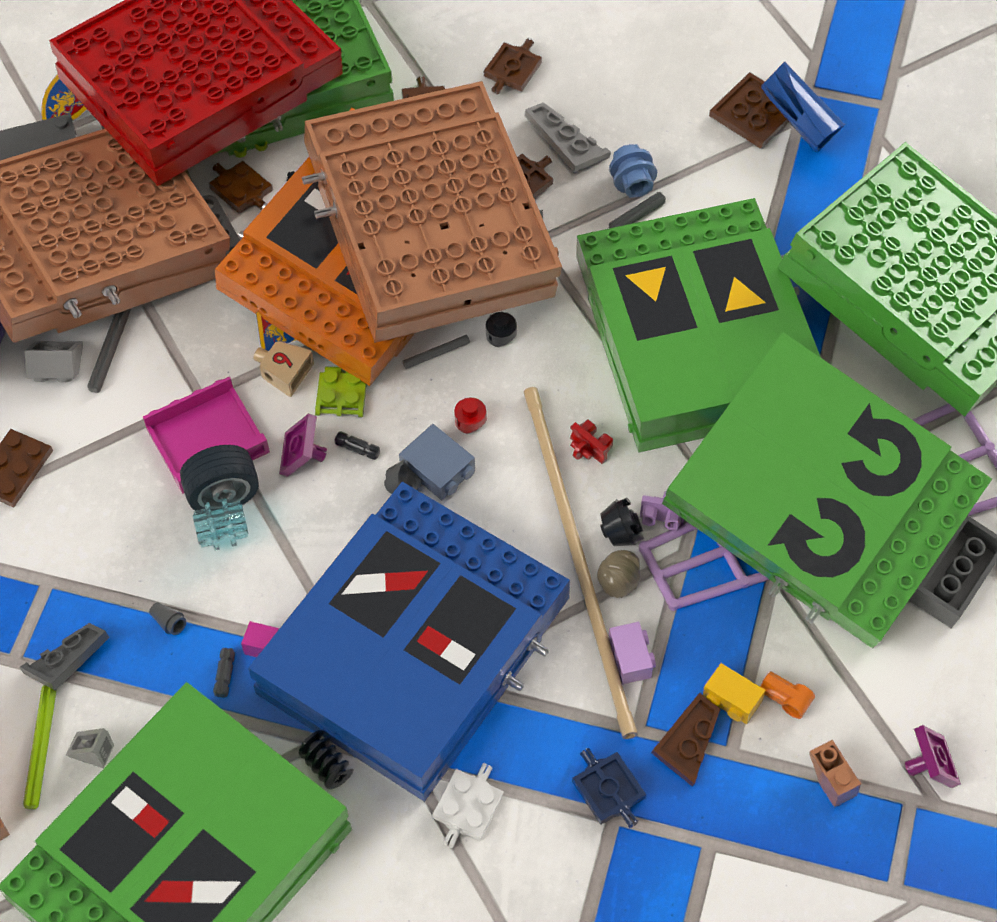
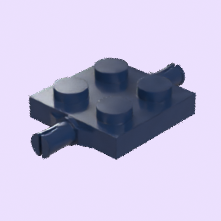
M586 748V752L583 750L580 755L588 766L583 772L572 778L573 784L600 825L613 817L621 815L628 827L632 828L639 821L631 812V808L646 799L645 792L618 752L607 758L597 760L590 751V748Z

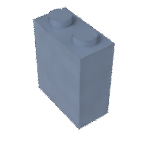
M431 424L399 453V461L404 460L413 473L421 478L422 485L441 501L447 495H452L457 490L458 485L464 480L470 479L476 470L475 457L434 424Z

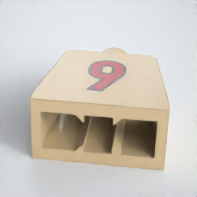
M280 341L275 342L269 351L259 347L253 357L255 361L260 363L259 367L262 378L289 397L294 394L314 365L311 350Z

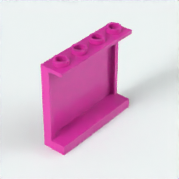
M230 376L217 380L210 386L198 389L182 399L174 400L169 405L153 410L143 416L146 429L182 494H184L180 477L181 467L187 459L201 450L225 444L237 445L246 449L252 460L270 453L266 437L263 433L260 434L233 388Z

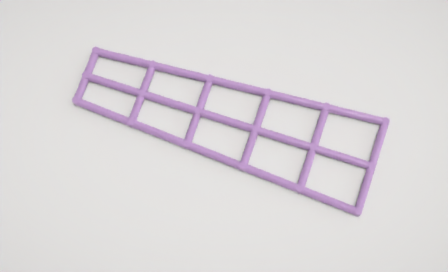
M948 403L913 419V421L923 426L956 411V409ZM970 411L963 418L981 446L958 456L968 462L988 455L997 469L995 445L990 442ZM997 497L976 503L968 516L997 507ZM688 522L680 525L677 531L669 530L639 543V551L671 611H676L679 608L769 580L761 573L746 576L736 556L720 544H718L719 547L660 569L651 549L697 529ZM723 556L737 579L677 599L666 581V578Z

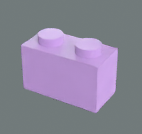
M634 622L609 628V641L622 684L652 678L653 668H656V662L653 653L648 652L646 646L649 645L646 630L641 629L640 623Z

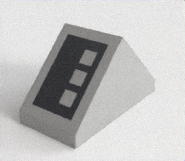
M104 728L76 732L66 755L70 758L104 768L114 743L108 731Z

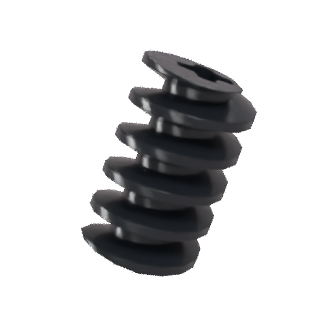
M317 730L302 742L298 754L302 759H305L306 765L311 767L312 772L318 774V779L324 782L327 789H335L350 778L354 769L345 770L349 765V761L344 760L339 763L343 754L338 752L333 755L336 746L330 745L326 747L330 739L328 737L322 738L323 731Z

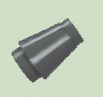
M159 602L151 606L149 614L167 634L178 635L183 631L186 626V619L183 613Z

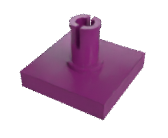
M308 413L285 432L280 475L290 476L311 458L319 462L324 461L327 448L313 444L317 416Z
M924 725L914 728L922 755L905 761V767L909 775L915 776L928 770L931 779L949 788L961 785L945 737Z

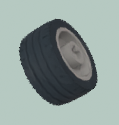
M225 444L201 450L187 459L180 470L181 483L190 507L199 513L216 514L236 509L251 500L259 489L258 476L253 460L246 449L237 445Z

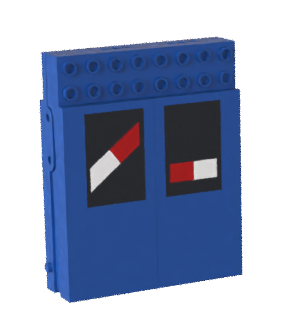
M401 482L376 515L372 513L248 667L251 678L256 681L253 685L255 692L313 731L322 730L324 738L328 737L330 742L425 802L510 685L518 691L524 688V683L515 677L532 653L536 651L544 657L549 653V649L540 644L542 635L569 600L570 580L406 483Z

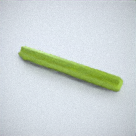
M43 685L41 688L23 800V806L26 809H37L39 807L57 690L55 691L46 685Z

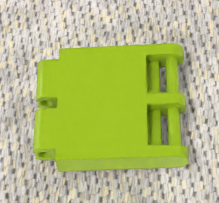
M325 366V372H320L315 415L320 416L321 413L342 417V414H351L363 417L367 384L347 371L342 373V368ZM321 407H337V409H321ZM343 408H358V410H345Z

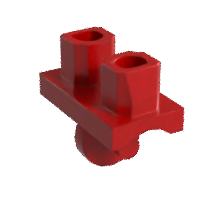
M589 419L580 425L575 422L570 426V429L573 430L570 436L572 440L570 446L575 449L572 456L576 460L581 459L583 456L587 460L593 457L603 464L607 460V453L613 446V438L604 433L596 439L593 435L597 432V427Z

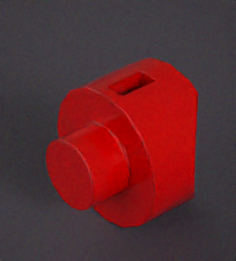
M469 397L460 400L456 404L454 416L455 425L458 430L468 434L481 428L486 423V406L481 400Z

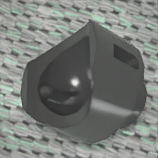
M404 460L386 470L384 486L391 494L401 482L416 490L421 487V478L413 473Z

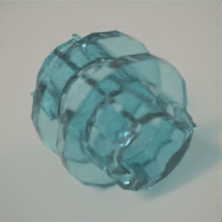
M227 498L221 499L223 508L211 510L210 503L206 502L204 503L205 509L194 511V514H192L201 548L213 545L216 551L220 550L219 541L230 539L233 547L237 546L236 540L248 537L247 534L249 532L240 501L228 503Z

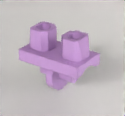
M666 491L663 498L643 495L640 510L643 525L653 526L656 520L665 522V527L668 530L677 531L679 526L684 524L685 520L662 504Z

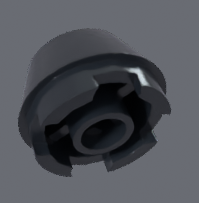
M628 498L616 499L600 513L602 533L605 538H609L613 546L636 545V542L644 539L643 535L640 534L643 528L637 513L628 508L631 505Z

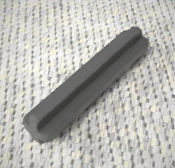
M661 192L655 193L611 221L608 228L635 223L665 204V196Z

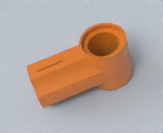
M772 671L766 675L760 686L765 690V696L781 704L787 714L797 719L803 717L815 699V694L808 687L802 684L794 685Z

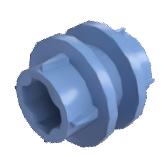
M637 144L624 145L614 151L613 160L609 165V172L614 178L613 183L616 189L626 193L629 198L641 197L653 190V182L657 178V169L653 164L650 152L640 149Z

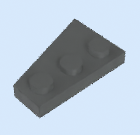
M88 623L64 638L61 646L51 652L48 649L40 654V659L31 665L26 662L20 666L23 674L56 691L109 639V636L105 630Z

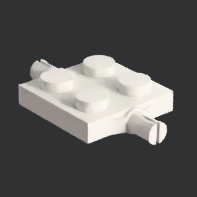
M483 763L477 776H471L456 769L432 815L433 819L444 823L450 829L443 841L446 846L449 843V847L453 848L459 834L469 835L481 841L504 794V791L491 786L486 781L493 769L490 765L487 767V764Z

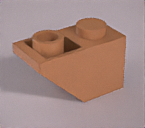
M833 739L809 752L819 784L834 807L857 796L861 783Z

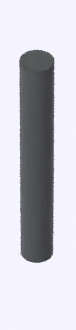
M467 335L461 336L402 361L405 369H408L470 343L469 337Z

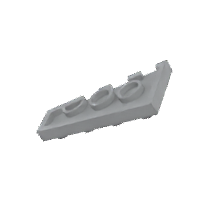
M544 102L525 109L524 116L573 172L610 158V150L606 147L603 149L596 144L597 141L592 137H585L580 133V129L577 126L566 123L562 115Z

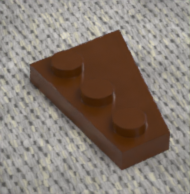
M701 693L696 696L651 752L692 787L695 784L720 708Z

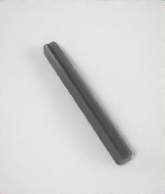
M131 309L114 314L87 385L90 392L99 393L101 391Z

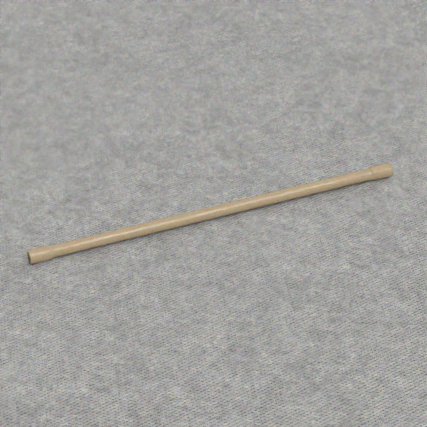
M529 387L524 390V396L528 410L531 412L612 694L622 738L631 739L638 735L635 722L626 700L542 411L538 389L536 387Z

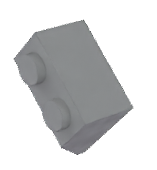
M36 341L25 350L26 378H34L35 382H46L48 378L57 379L58 382L72 381L79 374L83 341Z

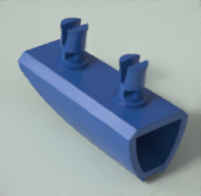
M785 61L761 85L768 98L814 152L821 150L845 125Z

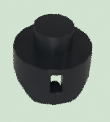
M496 312L486 320V338L491 345L501 347L516 337L517 322L513 315L507 312Z

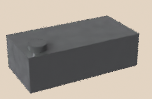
M71 114L0 130V161L76 138L77 134Z
M967 515L909 601L952 629L997 562V534Z

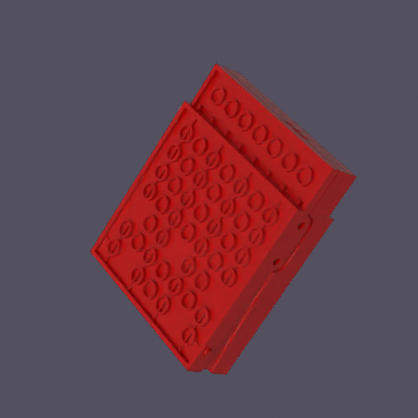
M124 0L49 40L52 53L57 57L58 61L55 63L58 78L157 186L306 102L308 93L343 74L341 48L292 0Z

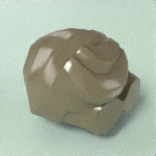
M618 550L609 554L602 561L598 568L597 578L606 594L610 597L623 598L637 588L640 579V560L635 553L627 550Z

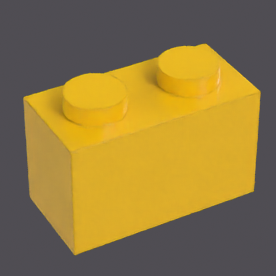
M720 663L703 690V696L717 707L726 711L730 718L738 722L742 721L745 724L754 715L762 703L765 694L763 688Z

